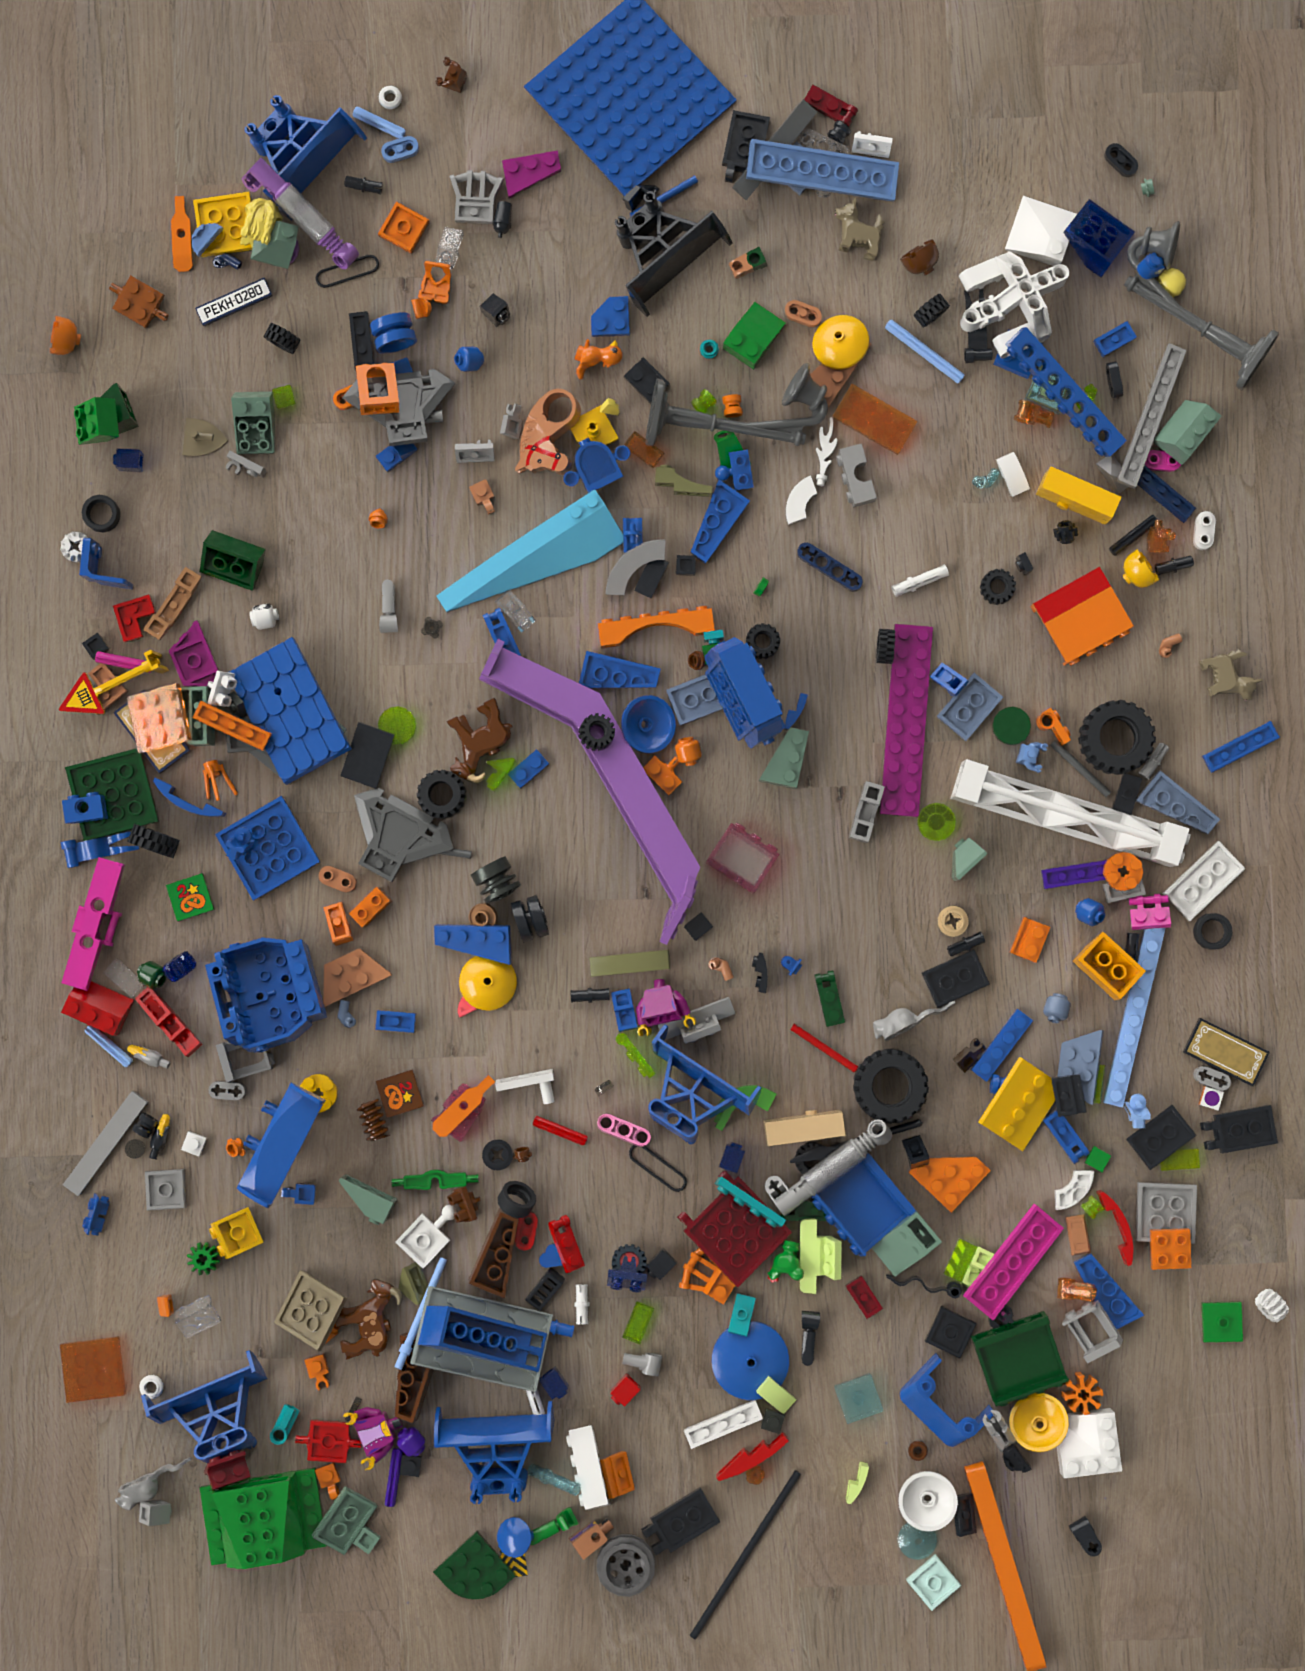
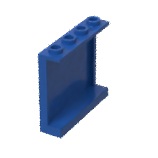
M869 1153L862 1162L846 1172L845 1175L843 1174L838 1180L836 1179L828 1188L826 1187L819 1194L811 1196L813 1205L818 1210L822 1209L826 1214L825 1219L830 1225L834 1224L836 1226L838 1235L844 1241L847 1240L851 1246L849 1248L856 1256H866L868 1250L904 1218L911 1216L916 1211Z

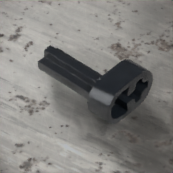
M1005 1305L996 1317L1002 1323L999 1325L988 1317L989 1325L995 1328L1009 1322L1012 1324L1014 1322L1012 1319L1014 1316L1013 1311L1008 1305Z

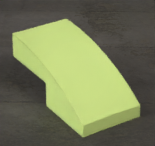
M977 1247L965 1271L961 1285L969 1288L994 1254L981 1247Z
M769 1376L756 1390L761 1397L783 1414L797 1400Z
M860 1462L857 1480L848 1481L847 1504H851L862 1490L869 1470L868 1463Z

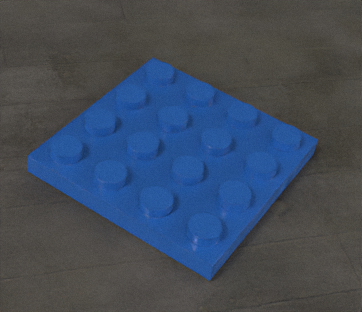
M283 796L276 798L215 834L227 854L229 847L225 846L228 839L235 835V831L240 827L250 829L252 833L251 839L255 840L253 846L243 856L240 855L238 860L228 858L253 901L320 863L318 856Z

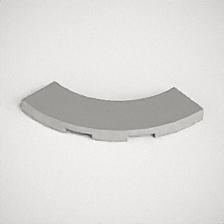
M665 539L641 543L623 554L610 572L605 594L625 595L627 582L639 567L651 561L664 560Z

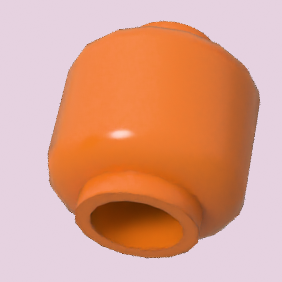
M693 737L681 738L675 745L677 760L680 763H685L686 766L697 764L696 761L702 756L699 741L693 739Z

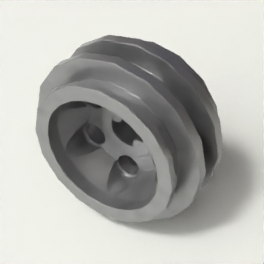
M620 1534L610 1538L602 1546L598 1554L597 1574L599 1580L609 1592L617 1596L630 1597L641 1593L650 1585L654 1576L655 1558L652 1549L643 1539L635 1535ZM634 1553H638L641 1557L636 1559ZM615 1556L616 1561L610 1562L609 1558ZM624 1559L630 1561L628 1566L622 1565ZM642 1567L643 1572L637 1573L636 1568ZM613 1570L618 1572L616 1577L611 1574ZM630 1576L632 1580L625 1581L624 1578Z

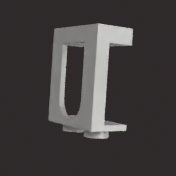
M230 1042L216 1045L226 1082L273 1069L272 1064H275L273 1054L268 1053L267 1050L263 1052L265 1057L261 1062L233 1070L228 1052L242 1047L239 1045L234 1046Z
M1098 1300L1093 1303L1088 1301L1078 1311L1071 1310L1065 1314L1062 1325L1069 1326L1085 1352L1083 1358L1087 1364L1121 1347L1123 1339ZM1090 1312L1096 1315L1110 1337L1095 1346L1079 1322L1080 1317Z

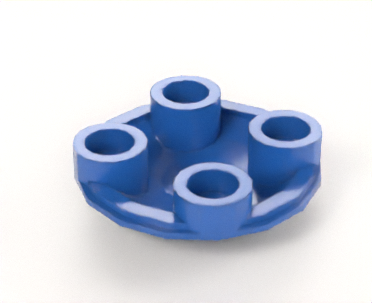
M518 1517L506 1519L500 1525L497 1532L498 1546L508 1557L518 1558L523 1556L534 1539V1533L530 1530L527 1523Z

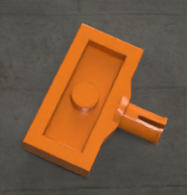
M654 755L643 767L646 774L668 795L682 783L673 770L680 763L676 756L666 764Z

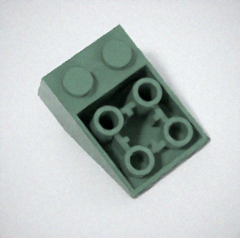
M273 391L235 392L231 397L237 454L275 453Z
M915 1211L911 1216L904 1218L877 1242L872 1249L892 1274L897 1276L926 1256L942 1241L919 1213Z

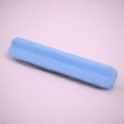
M356 107L353 111L352 116L398 139L403 138L406 130L369 111L360 107Z
M90 1025L85 1029V1033L124 1067L130 1066L133 1059L99 1029Z

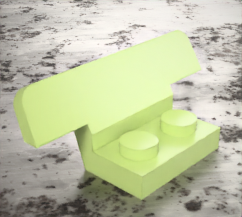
M815 1218L803 1219L800 1223V1268L804 1271V1277L800 1280V1290L803 1293L816 1294V1276L826 1275L833 1280L841 1279L842 1241L832 1236H817V1219Z

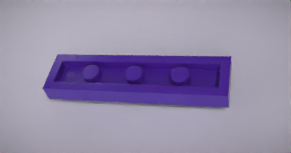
M1107 860L1041 870L1043 887L1048 889L1106 880L1103 875V867Z

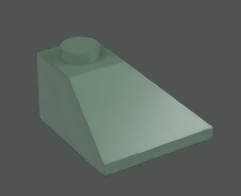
M276 221L268 245L262 244L261 241H253L251 260L288 269L296 245L299 226Z
M962 838L954 845L956 847L952 857V879L954 881L960 880L987 855V852L970 838L966 840Z

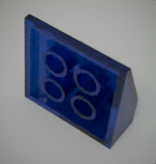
M1089 199L1063 233L1084 265L1102 278L1135 231Z

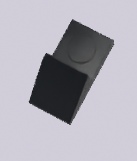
M920 1135L902 1140L910 1169L929 1164L930 1158Z

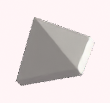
M1113 454L1096 463V466L1117 495L1128 488V486L1117 482L1122 466Z

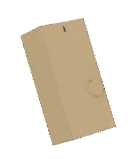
M817 1110L805 1111V1115L763 1120L766 1143L768 1146L846 1136L843 1113L840 1110L817 1113Z

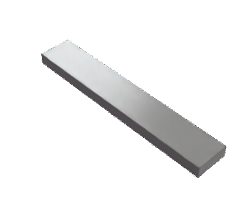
M131 1091L63 1183V1186L75 1195L80 1196L147 1105V1100L135 1091Z

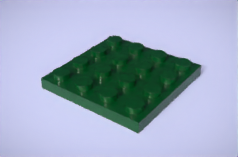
M140 748L65 767L72 795H79V798L87 797V793L98 792L99 795L105 796L108 819L79 823L84 841L131 830L134 824L146 826L160 822ZM83 803L81 811L83 813L87 812L89 806L87 803Z

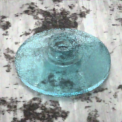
M908 1522L900 1529L898 1545L907 1557L920 1560L930 1556L935 1550L937 1544L935 1531H922L914 1528ZM917 1538L922 1540L919 1545L915 1544Z

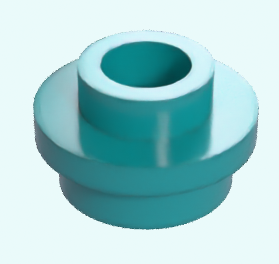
M714 340L703 341L700 345L701 355L706 359H712L717 356L719 352L718 344ZM711 347L713 351L708 353L706 348Z

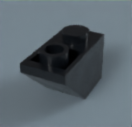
M494 293L480 305L481 312L496 327L508 321L510 315L508 304Z

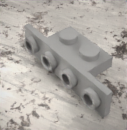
M726 997L692 1010L690 1016L696 1019L695 1026L693 1021L688 1019L687 1024L689 1028L685 1027V1017L682 1016V1020L658 1024V1028L661 1030L664 1024L667 1025L668 1033L665 1040L682 1034L686 1044L720 1031L721 1028L718 1020L734 1015L735 1011L730 998Z

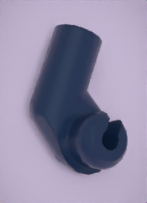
M229 253L216 256L213 259V265L216 268L230 265L239 270L242 266V261Z

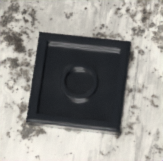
M941 1306L926 1336L925 1342L961 1358L977 1323Z

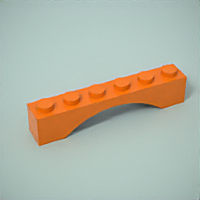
M707 606L696 607L694 611H688V608L678 609L677 613L671 614L669 611L658 612L656 616H651L650 613L641 614L639 618L632 619V616H624L619 621L603 619L601 620L602 623H598L601 648L621 646L626 639L636 632L653 626L678 627L695 636L703 635L704 632L715 631L712 608L707 609Z

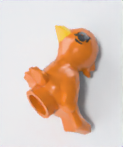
M589 339L586 340L585 346L579 345L574 360L580 361L576 369L577 377L580 380L583 379L584 372L589 367L603 362V367L607 366L609 368L622 360L623 353L618 347L616 340L605 348L591 346Z

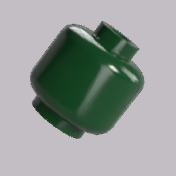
M153 961L141 964L137 969L138 981L150 989L162 987L167 979L165 969Z

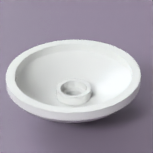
M931 1471L916 1473L909 1477L901 1487L899 1493L901 1514L916 1529L922 1531L939 1530L950 1523L957 1510L958 1500L956 1491L952 1483L939 1473ZM930 1495L931 1499L929 1501L924 1500V1496Z

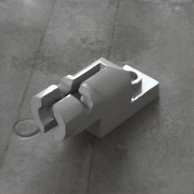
M991 1410L994 1417L989 1420L985 1414L983 1423L1002 1453L1005 1448L1018 1442L1015 1440L1013 1433L1000 1412Z

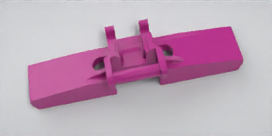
M98 857L85 905H79L71 931L76 933L63 975L62 984L88 991L102 945L113 947L112 939L117 922L123 914L113 911L125 864ZM97 900H102L105 904L101 911L95 909L94 905ZM106 914H110L111 919L105 939H99L101 921L105 918ZM86 937H91L94 941L93 946L90 948L84 946V939Z

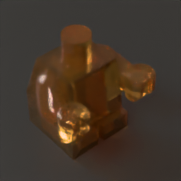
M1155 520V527H1150L1146 548L1149 552H1169V546L1166 541L1175 540L1176 533L1172 532L1170 528L1162 527L1163 520Z

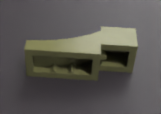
M670 465L656 467L655 486L674 487L673 495L712 496V486L691 482L675 473V468H671Z

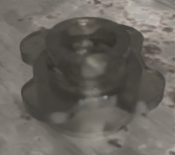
M427 617L421 633L436 639L439 637V630L443 627L441 621H435L431 617Z

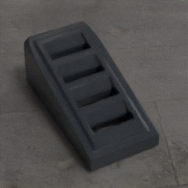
M550 1267L525 1300L538 1311H541L562 1286L565 1278ZM545 1282L546 1284H548V1285H549L551 1288H553V1289L550 1290V1289H549L547 1286H545L543 1283ZM540 1288L543 1292L547 1294V1296L542 1294L538 1289ZM535 1294L541 1300H543L542 1303L539 1302L536 1298H534L533 1295Z

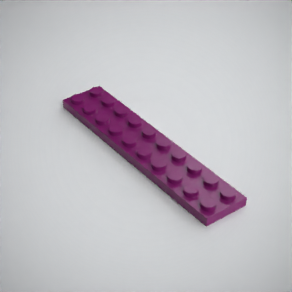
M894 624L895 648L890 673L882 786H885L880 802V814L919 817L933 627Z

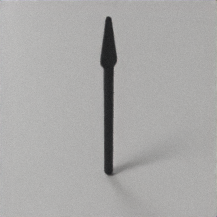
M917 1119L890 1127L892 1135L920 1127L923 1122ZM847 1141L827 1147L823 1145L818 1146L791 1159L790 1163L825 1159L828 1154L833 1153L837 1148L839 1149Z

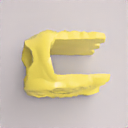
M264 198L254 199L245 206L247 216L245 224L241 229L242 237L240 244L245 246L250 243L251 248L255 240L268 245L275 222L283 220L278 206L273 201Z

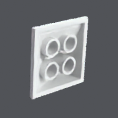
M1023 196L1005 250L1051 266L1061 264L1077 214Z

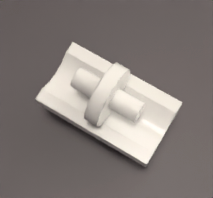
M217 670L214 682H208V686L212 688L208 704L229 707L231 705L232 699L228 694L237 685L234 673Z

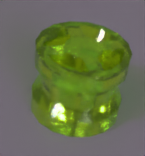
M1092 1195L1086 1203L1080 1205L1092 1220L1096 1218V1214L1105 1210Z

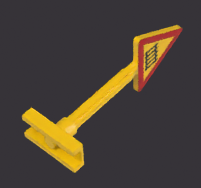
M149 650L144 653L147 660L142 662V665L96 688H93L87 673L83 672L59 707V711L104 714L105 711L98 698L100 694L145 672L155 671L163 674L169 671V669L160 665L161 653Z

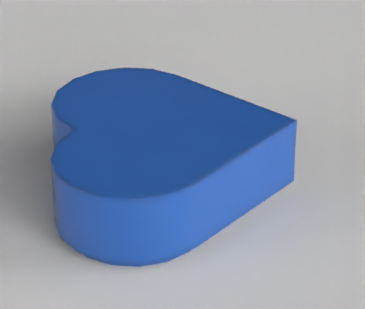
M549 1244L546 1251L541 1254L539 1262L542 1267L562 1266L555 1244Z

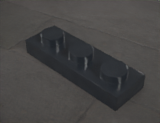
M368 311L349 313L355 371L358 365L374 364Z

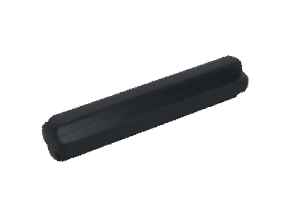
M1154 515L1149 516L1109 548L1110 552L1114 556L1119 554L1159 522Z

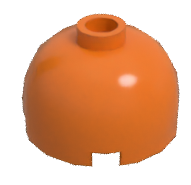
M55 316L51 334V354L66 355L74 350L75 345L79 346L81 334H77V327L74 322L64 317Z

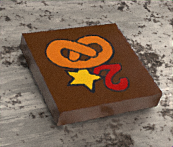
M413 1069L376 1081L387 1118L424 1106Z

